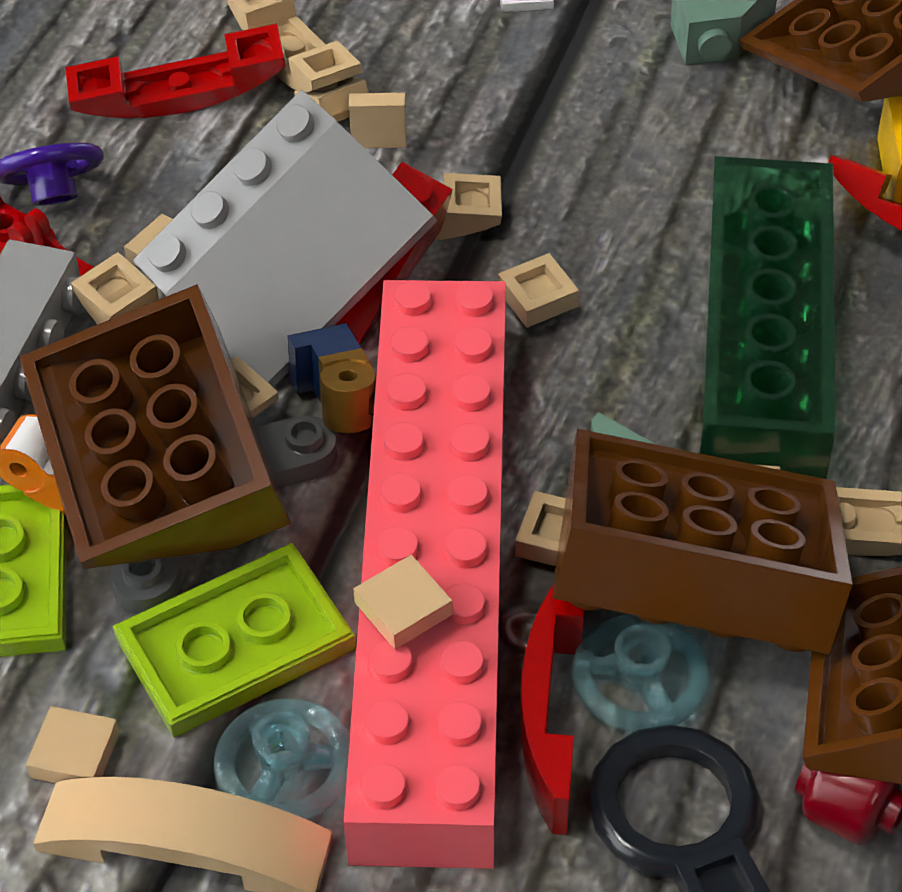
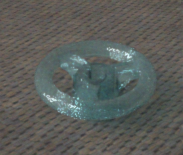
M628 614L606 620L588 632L582 639V644L576 649L572 663V679L580 700L594 716L613 727L635 732L639 729L668 724L678 725L690 717L698 709L706 695L709 685V667L700 644L688 631L678 624L671 622L667 624H653L644 621L637 615ZM616 639L613 654L605 657L596 656L603 646ZM676 648L687 663L689 678L683 694L672 703L662 687V678L668 669L670 654ZM594 679L622 682L628 689L640 693L649 711H632L613 704L598 690Z
M277 699L258 704L236 717L220 737L214 756V774L217 785L221 792L258 801L304 819H310L332 806L346 790L349 732L332 712L309 701ZM306 723L322 731L331 745H318L310 742L309 729ZM251 733L254 754L260 763L262 774L249 792L243 787L237 777L235 757L239 746ZM280 751H291L286 754H276ZM332 769L327 780L312 794L295 801L273 802L285 781L297 778L303 771Z

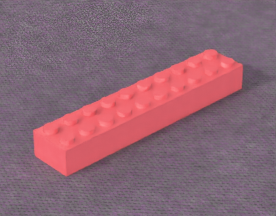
M383 280L361 584L412 554L452 599L453 615L399 648L394 649L359 608L344 809V831L348 866L494 869L506 281Z

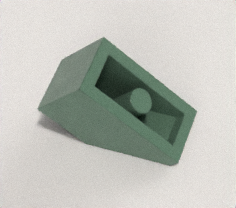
M672 0L670 26L685 65L737 59L745 51L742 49L739 39L775 14L777 0Z

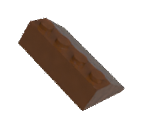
M794 0L739 39L742 49L860 102L902 96V0Z
M198 284L19 356L79 561L84 569L231 549L292 524L220 328Z
M577 428L556 559L553 599L568 601L572 605L585 610L607 609L637 615L644 621L653 624H667L671 622L701 628L722 638L740 636L770 642L791 652L809 650L830 654L853 585L835 481Z
M902 566L853 577V585L830 654L811 652L803 760L807 769L902 784Z

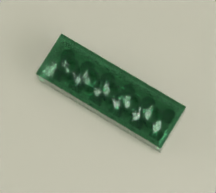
M715 156L709 204L698 453L754 465L780 466V470L827 479L836 434L833 163Z

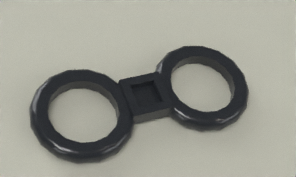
M668 724L636 730L610 746L593 770L587 801L595 832L616 858L644 874L674 879L680 892H771L746 848L747 843L757 828L760 797L751 769L730 745L703 730ZM669 756L692 760L710 770L725 787L730 804L729 816L719 831L699 843L674 846L654 842L635 831L621 813L617 798L618 789L631 770L648 760Z

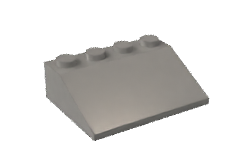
M301 89L132 261L166 296L198 284L220 328L230 358L233 359L238 356L274 387L289 372L287 335L334 326L437 222V219L349 132Z

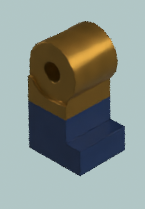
M345 323L287 335L290 382L297 394L314 390L322 404L323 424L327 428L340 433H356L370 428L373 425L374 400L372 393L376 383V375L368 357L348 325Z

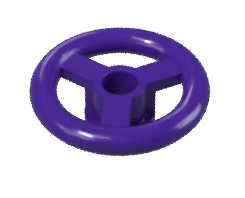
M61 143L20 151L0 159V183L6 185H29L32 203L35 206L68 202L78 197L75 179L69 177H74L97 168L104 160V152L99 146L91 143Z

